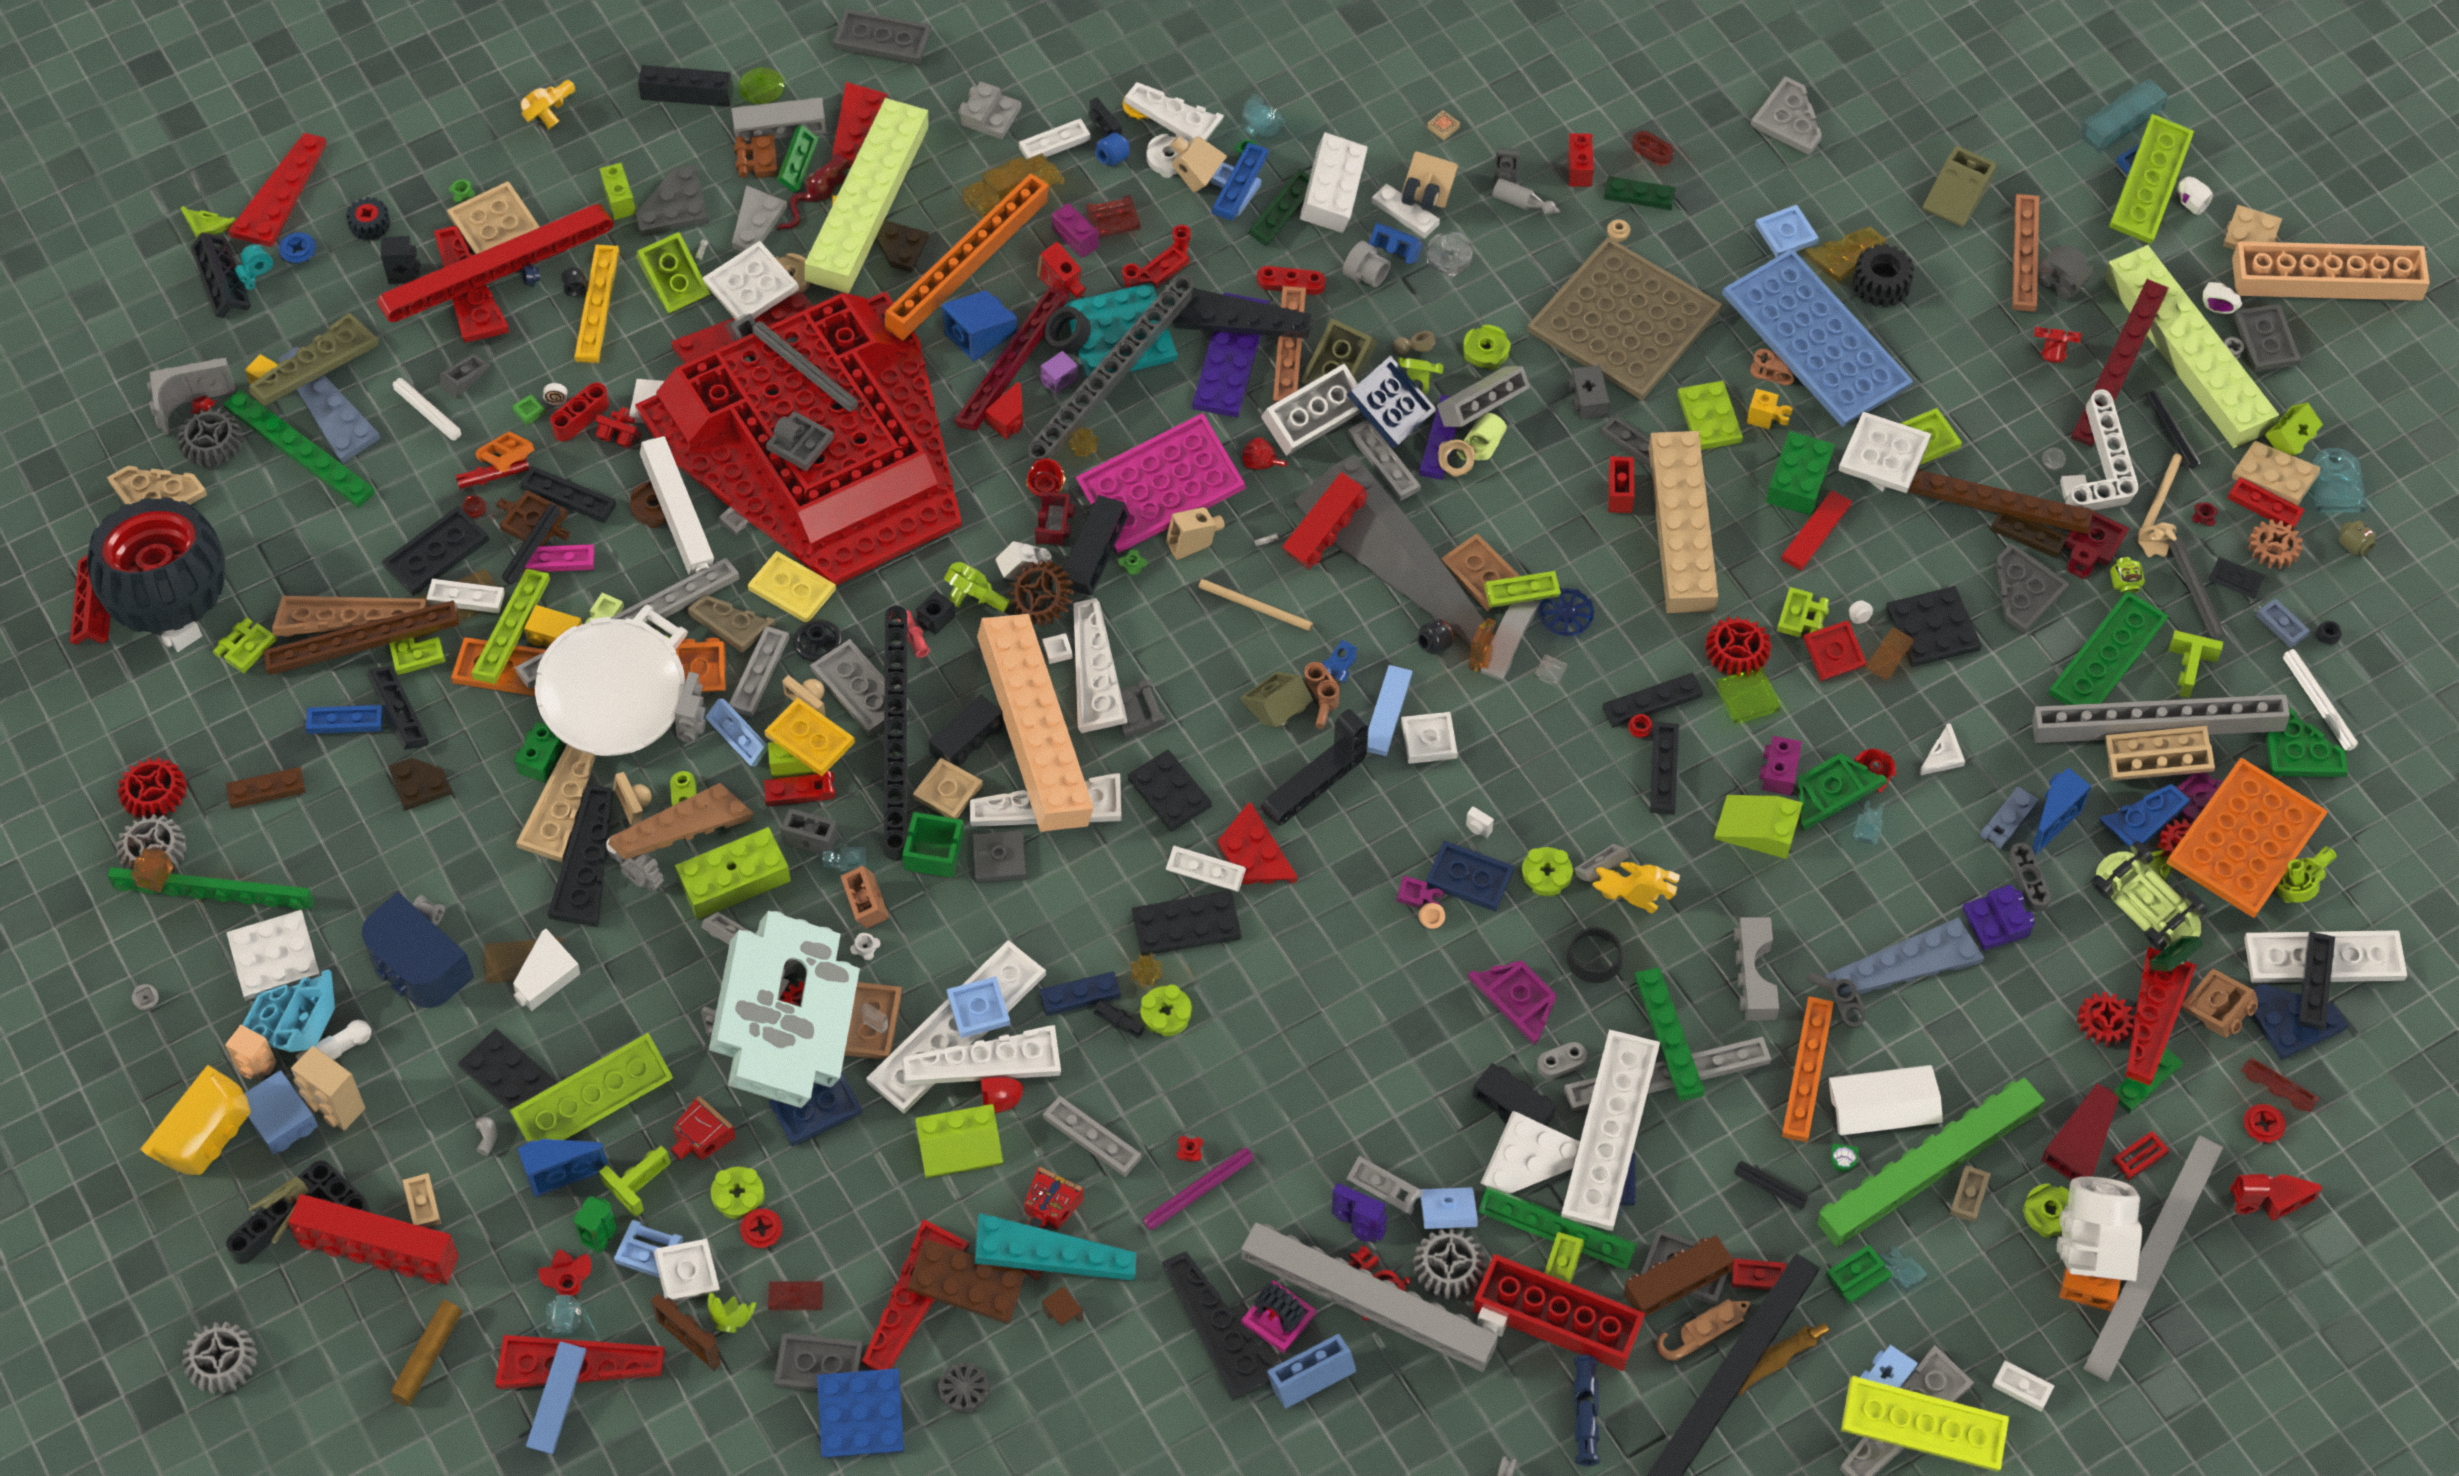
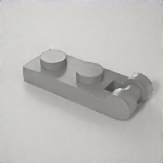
M1361 1156L1357 1158L1347 1177V1180L1410 1215L1415 1209L1413 1205L1417 1198H1421L1424 1192ZM1402 1189L1409 1192L1404 1202L1398 1199Z

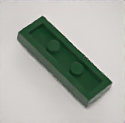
M1608 176L1604 199L1672 211L1676 187Z

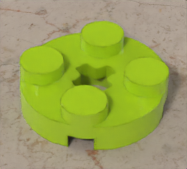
M1482 325L1479 329H1471L1464 338L1463 350L1465 360L1477 367L1490 370L1498 369L1500 364L1507 360L1510 353V340L1507 339L1506 333L1493 325ZM1486 344H1490L1491 349H1484L1481 345L1486 346Z
M1542 847L1528 852V856L1524 859L1522 865V879L1525 884L1532 888L1534 893L1541 896H1554L1561 893V890L1566 886L1568 887L1571 883L1573 867L1568 854L1564 850ZM1547 867L1554 872H1550V876H1546L1545 872L1540 870Z
M1178 986L1157 987L1143 996L1140 1016L1142 1023L1146 1024L1145 1028L1148 1031L1161 1033V1036L1168 1037L1181 1033L1187 1027L1192 1014V1006L1188 996ZM1163 1007L1171 1008L1170 1015L1168 1016L1165 1013L1160 1014L1159 1011Z
M732 1167L721 1170L716 1174L711 1186V1199L714 1207L723 1213V1216L730 1219H743L749 1212L757 1209L758 1206L760 1207L764 1200L765 1193L762 1180L757 1175V1172L751 1168ZM735 1188L745 1191V1193H740L739 1198H735L731 1192Z
M2042 1184L2033 1188L2028 1194L2023 1207L2024 1216L2030 1227L2039 1232L2042 1237L2050 1238L2062 1235L2060 1215L2061 1211H2065V1206H2068L2069 1190L2061 1186L2058 1188L2051 1186V1184ZM2048 1205L2050 1208L2056 1207L2055 1215L2048 1214L2045 1206Z

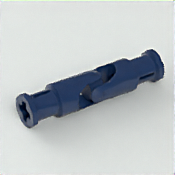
M1580 1355L1574 1358V1365L1577 1366V1378L1574 1380V1409L1577 1416L1575 1441L1578 1443V1456L1575 1457V1463L1582 1466H1595L1600 1463V1457L1597 1456L1599 1426L1595 1420L1599 1412L1598 1380L1595 1378V1366L1598 1365V1358L1591 1355ZM1590 1397L1594 1399V1404L1587 1400L1580 1401L1583 1398Z

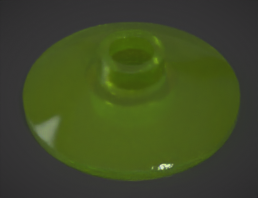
M770 68L752 69L746 72L739 81L740 94L745 100L754 104L770 103L776 100L784 89L782 76Z

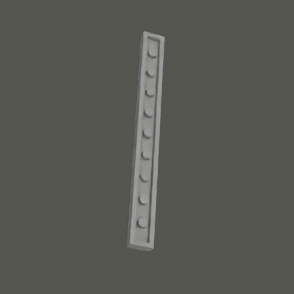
M724 558L709 566L710 568H705L618 613L611 617V619L626 620L628 618L633 620L646 604L653 607L654 612L666 618L695 603L703 595L708 596L739 580V572L727 558ZM647 620L646 624H648L649 626L654 624L650 620ZM545 652L515 667L516 674L528 689L536 684L537 669Z

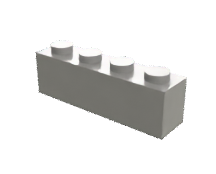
M822 97L732 108L735 139L739 136L744 137L745 143L752 142L751 137L774 134V139L793 137L796 128L801 125L813 134L827 133Z
M1505 366L1437 404L1444 427H1462L1529 389L1530 385L1523 366Z

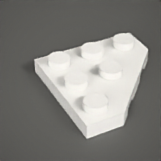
M1512 1111L1481 1184L1510 1194L1573 1169L1580 1142Z

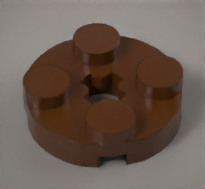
M651 481L638 485L630 496V509L633 517L650 528H657L660 524L666 523L667 520L660 503L658 502L656 506H650L649 501H659Z

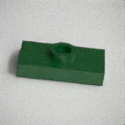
M2179 937L2149 962L2152 970L2172 971L2178 965L2185 963L2191 954L2204 945L2201 937Z

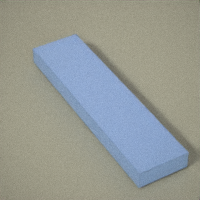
M1388 666L1368 729L1367 752L1387 756L1412 678V670Z

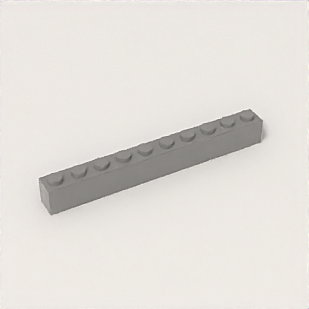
M2286 695L2041 706L2035 707L2032 725L2035 743L2106 740V735L2206 725L2208 735L2285 731L2290 714Z
M1255 1222L1241 1248V1259L1481 1372H1484L1497 1346L1498 1335L1491 1328L1484 1325L1479 1327L1461 1314L1454 1315L1447 1312L1438 1303L1430 1304L1422 1300L1414 1292H1404L1398 1289L1391 1281H1381L1374 1278L1365 1269L1357 1270L1349 1266L1348 1262L1341 1258L1335 1257L1334 1259L1329 1257L1320 1248L1315 1246L1308 1247L1292 1235L1284 1236L1278 1233L1271 1225H1261Z

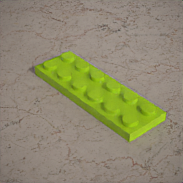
M2151 114L2110 221V228L2146 243H2153L2194 134L2193 130Z
M646 1033L509 1111L526 1142L541 1139L565 1140L673 1079V1076L649 1033Z

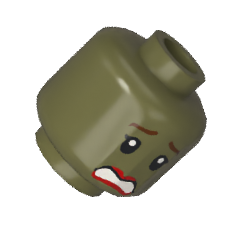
M2362 520L2348 521L2340 529L2339 543L2354 556L2360 554L2364 556L2376 545L2375 532Z

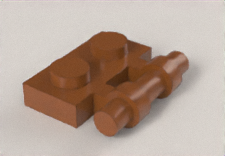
M774 134L751 137L752 144H746L744 137L739 136L736 138L734 153L737 155L735 164L736 170L739 171V177H747L749 171H755V178L778 176ZM753 155V160H747L746 156Z

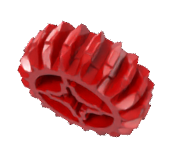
M1739 615L1735 620H1732L1729 616L1725 622L1719 620L1717 626L1713 625L1706 636L1705 651L1707 652V660H1711L1712 667L1718 666L1719 673L1726 671L1728 677L1731 673L1736 674L1737 679L1741 674H1744L1747 678L1751 672L1757 674L1760 668L1763 669L1766 666V662L1771 654L1772 645L1769 642V634H1765V627L1758 628V622L1750 623L1749 617L1745 620H1740ZM1722 640L1726 642V646L1723 649L1719 645ZM1752 645H1755L1757 649L1754 654L1751 653Z
M159 756L155 761H152L150 757L144 763L138 760L136 767L129 765L130 772H123V779L118 780L120 787L117 789L119 801L125 808V811L129 815L132 814L136 819L143 817V815L149 819L153 814L157 818L161 815L167 817V813L169 811L175 813V806H182L183 802L181 799L186 798L185 790L187 789V783L183 772L180 771L176 764L172 765L169 759L163 762ZM167 780L171 781L169 789L165 788ZM136 789H139V797L136 799L134 798V793Z

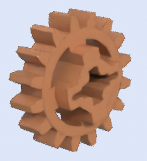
M2270 520L2268 525L2261 522L2259 527H2254L2248 540L2250 543L2248 550L2254 551L2252 558H2260V565L2266 562L2269 569L2276 565L2279 570L2283 564L2286 567H2290L2292 562H2297L2303 548L2301 546L2303 540L2302 538H2297L2298 531H2291V524L2285 527L2281 520L2278 524Z

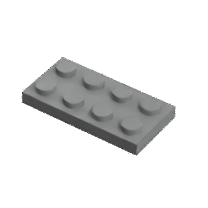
M850 639L810 665L811 671L869 736L884 726L885 678ZM893 707L890 710L899 711L901 708Z

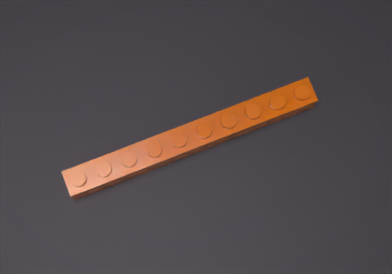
M1030 173L885 311V329L902 341L908 337L1047 203L1049 185Z

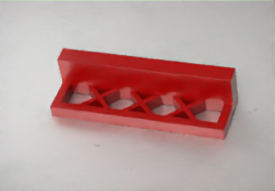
M88 555L78 561L70 643L74 645L79 644L86 638L101 644L108 641L110 614L100 603L92 588L87 568Z

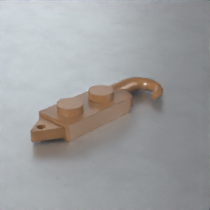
M1727 1299L1686 1323L1680 1335L1684 1345L1674 1351L1665 1349L1663 1341L1668 1335L1666 1332L1662 1333L1656 1341L1658 1353L1667 1360L1676 1361L1697 1349H1702L1741 1326L1751 1302L1730 1301Z

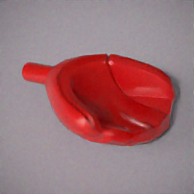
M1257 437L1249 441L1243 449L1242 460L1244 466L1248 469H1268L1274 465L1287 466V461L1276 459L1274 448L1264 438Z

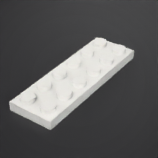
M2399 931L2315 932L2335 936L2331 982L2405 981L2407 972ZM2309 932L2246 933L2244 940L2251 983L2302 982Z

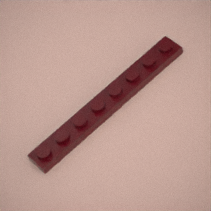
M2149 279L2146 280L2092 394L2097 390H2106L2111 394L2115 403L2166 297L2169 287ZM2095 401L2098 406L2104 407L2102 403ZM2085 406L2071 435V439L2093 447L2095 439Z
M1051 287L1046 290L954 420L957 427L973 431L979 428L986 418L985 410L1000 398L1043 337L1045 325L1049 317L1056 310L1064 307L1069 300L1070 295L1067 290Z

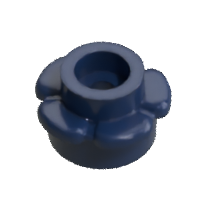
M532 263L522 268V277L525 285L531 284L533 287L537 281H540L538 267L535 268Z

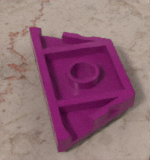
M1522 960L1512 962L1506 966H1494L1484 972L1476 973L1475 970L1468 973V979L1535 1046L1545 1027L1557 995Z

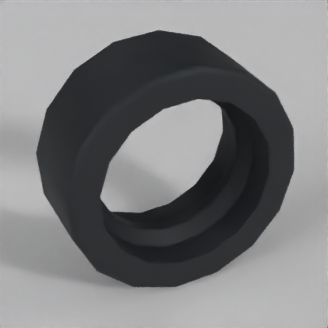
M1071 306L1061 307L1049 317L1045 325L1044 334L1047 342L1059 352L1063 351L1065 354L1074 353L1086 344L1090 336L1091 325L1089 319L1078 309ZM1076 319L1077 323L1073 334L1066 340L1059 341V333L1066 322Z

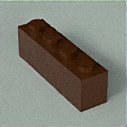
M1717 1235L1710 1239L1705 1237L1699 1240L1694 1245L1695 1247L1687 1251L1682 1249L1676 1252L1672 1259L1665 1263L1662 1261L1655 1263L1648 1272L1642 1275L1637 1273L1631 1276L1626 1281L1623 1294L1632 1308L1645 1313V1318L1730 1273L1734 1260Z

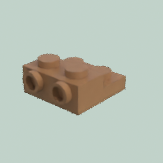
M2212 969L2181 1006L2183 1011L2203 1021L2206 1028L2227 1039L2231 1033L2235 1035L2240 1031L2242 1020L2246 1015L2252 1016L2256 1012L2258 1000L2253 989Z

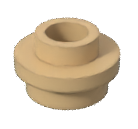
M1614 220L1609 223L1607 233L1614 241L1621 242L1629 236L1630 226L1623 220Z

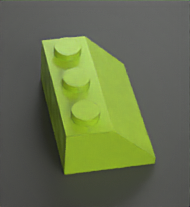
M993 1104L915 1118L925 1178L1003 1164Z

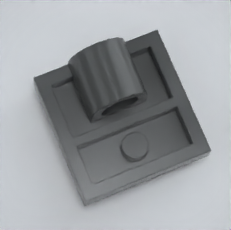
M794 411L788 418L783 416L779 419L774 429V435L767 442L766 447L770 452L807 471L834 439V432Z

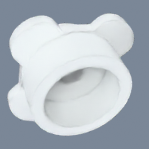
M860 933L855 939V945H852L850 950L853 955L858 954L863 956L865 960H871L874 957L873 953L876 948L880 947V941L870 934Z

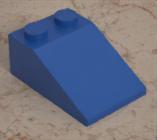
M2067 768L2062 774L2056 773L2049 782L2051 787L2045 794L2047 799L2032 846L2035 856L2084 809L2091 785L2070 768Z
M541 1139L529 1141L522 1147L517 1148L534 1197L599 1174V1171L606 1165L609 1167L602 1142Z

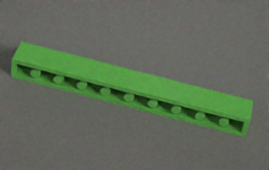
M2025 1077L2018 1082L2015 1080L2004 1087L2002 1093L1997 1096L1995 1094L1990 1095L1983 1102L1982 1106L1977 1109L1975 1107L1969 1109L1958 1122L1951 1121L1943 1128V1132L1937 1136L1935 1134L1930 1135L1923 1141L1922 1146L1916 1150L1915 1148L1909 1149L1898 1162H1889L1877 1176H1868L1862 1181L1860 1187L1855 1190H1847L1836 1203L1830 1202L1819 1211L1820 1215L1817 1225L1838 1248L2040 1113L2045 1100Z

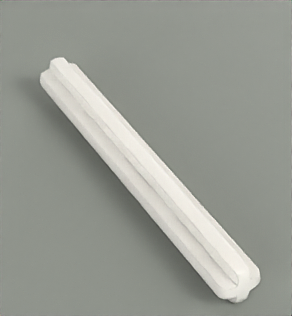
M2292 649L2285 652L2283 656L2284 661L2346 751L2355 749L2358 741L2296 650Z

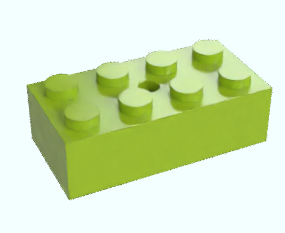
M769 827L675 865L678 881L697 920L791 882L788 865Z

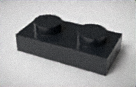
M1096 97L1090 100L1089 117L1093 123L1099 125L1105 137L1111 133L1122 135V126L1099 98Z
M2219 556L2209 580L2255 599L2265 575Z

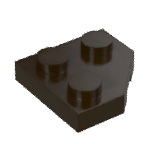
M885 220L877 236L878 245L884 251L889 265L911 273L929 239V233L887 220Z
M414 758L388 766L404 811L452 794L442 768Z

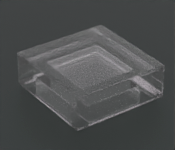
M1545 654L1535 672V678L1557 687L1568 664Z
M865 1003L861 1008L862 1021L876 1031L884 1033L888 1028L887 1015L870 1004Z

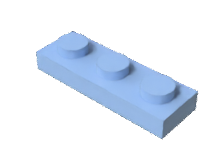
M718 699L705 718L750 766H757L768 751V745L724 699Z

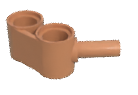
M1311 662L1305 667L1304 684L1308 691L1315 695L1317 705L1320 708L1315 727L1324 729L1329 711L1335 710L1339 705V686L1322 663Z

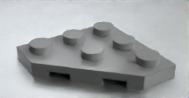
M1786 76L1751 120L1752 127L1808 155H1811L1822 138L1821 130L1815 121V113L1807 98L1805 86Z

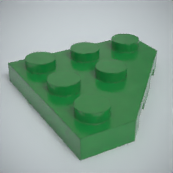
M2289 708L2290 717L2285 731L2265 732L2271 776H2347L2348 768L2345 750L2339 745L2334 746L2324 738L2325 735L2310 723H2304L2291 708Z

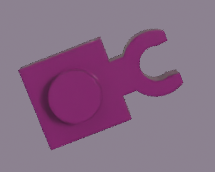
M1403 875L1396 902L1419 909L1422 903H1436L1440 905L1441 903L1435 902L1432 897L1441 898L1443 891L1437 888L1427 890V882Z

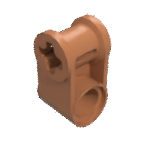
M1759 349L1755 352L1754 362L1750 367V372L1755 378L1782 385H1790L1794 382L1795 374L1774 351Z

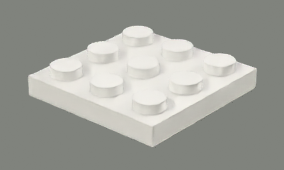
M761 241L702 278L704 284L735 319L751 313L755 319L799 290L798 283Z
M1863 412L1841 460L1838 471L1907 493L1928 446L1931 434Z
M302 910L226 932L245 1001L255 999L258 994L285 984L288 987L295 986L305 977H308L310 980L320 977Z

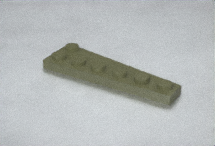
M348 313L329 327V331L322 336L317 335L313 338V343L306 348L301 347L298 349L294 357L285 359L276 368L271 369L249 386V393L263 406H266L379 346V339L351 313Z

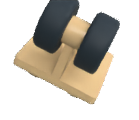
M1416 151L1402 190V203L1412 206L1415 201L1422 202V210L1432 212L1435 206L1445 208L1458 164Z

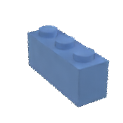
M1337 1334L1271 1368L1267 1372L1274 1393L1286 1409L1357 1371L1350 1349L1341 1336Z

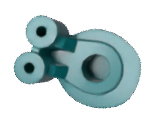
M257 244L248 245L241 253L243 265H237L235 271L248 290H252L255 288V276L268 272L273 266V260L262 246Z

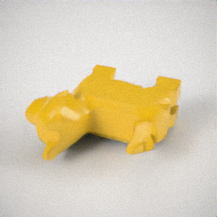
M1622 862L1620 866L1630 872V876L1624 877L1619 872L1599 867L1596 869V872L1601 877L1600 881L1592 884L1606 899L1616 900L1617 897H1622L1629 903L1643 908L1652 914L1658 909V906L1652 901H1656L1660 894L1665 895V898L1668 900L1676 894L1677 887L1663 880L1665 879L1677 884L1680 875L1663 870L1658 866L1648 864L1639 866L1631 862Z

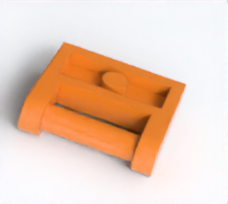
M509 431L477 449L476 458L481 462H488L494 465L500 472H506L512 463L525 459L528 454L535 450L532 442ZM497 452V453L501 454L502 456L497 457V456L493 455V453Z

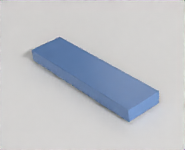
M559 1342L526 1444L527 1448L551 1455L554 1454L587 1351L586 1348Z

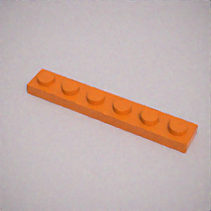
M1808 996L1781 1136L1783 1138L1808 1142L1834 1001Z

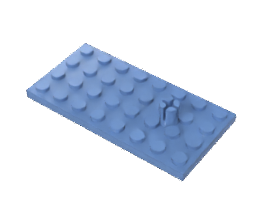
M1793 249L1728 285L1721 293L1842 427L1861 417L1863 412L1868 413L1909 388L1913 383V380Z

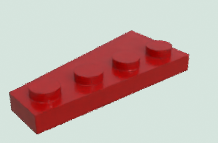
M846 82L832 153L833 157L836 153H840L850 162L851 166L853 165L885 98L888 99L887 93Z

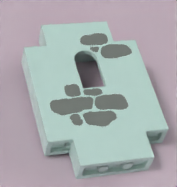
M768 911L760 920L758 931L755 934L751 931L738 930L730 940L709 1045L710 1051L733 1057L728 1086L802 1108L811 1098L813 1082L831 1088L838 1081L842 1070L860 969L848 962L836 961L840 933L834 932L828 927H818L809 924L803 919L787 917L781 912ZM788 960H797L806 969V979L800 1007L777 1000L783 967Z

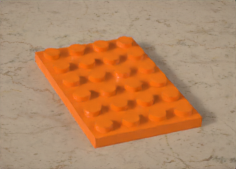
M2240 758L2166 863L2255 918L2288 871V863L2297 858L2328 811L2250 762Z

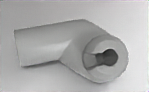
M484 1117L476 1122V1129H479L483 1136L476 1150L480 1154L488 1156L499 1134L494 1121L489 1117Z

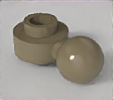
M1422 331L1413 335L1410 340L1405 337L1397 338L1393 342L1392 347L1397 355L1404 356L1412 348L1421 353L1428 352L1433 348L1436 341L1433 332Z

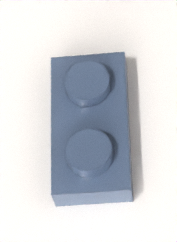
M2276 598L2257 612L2256 616L2290 648L2301 642L2310 633V630Z

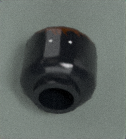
M1442 619L1426 623L1419 629L1417 636L1418 644L1422 650L1430 654L1444 651L1453 645L1454 629Z

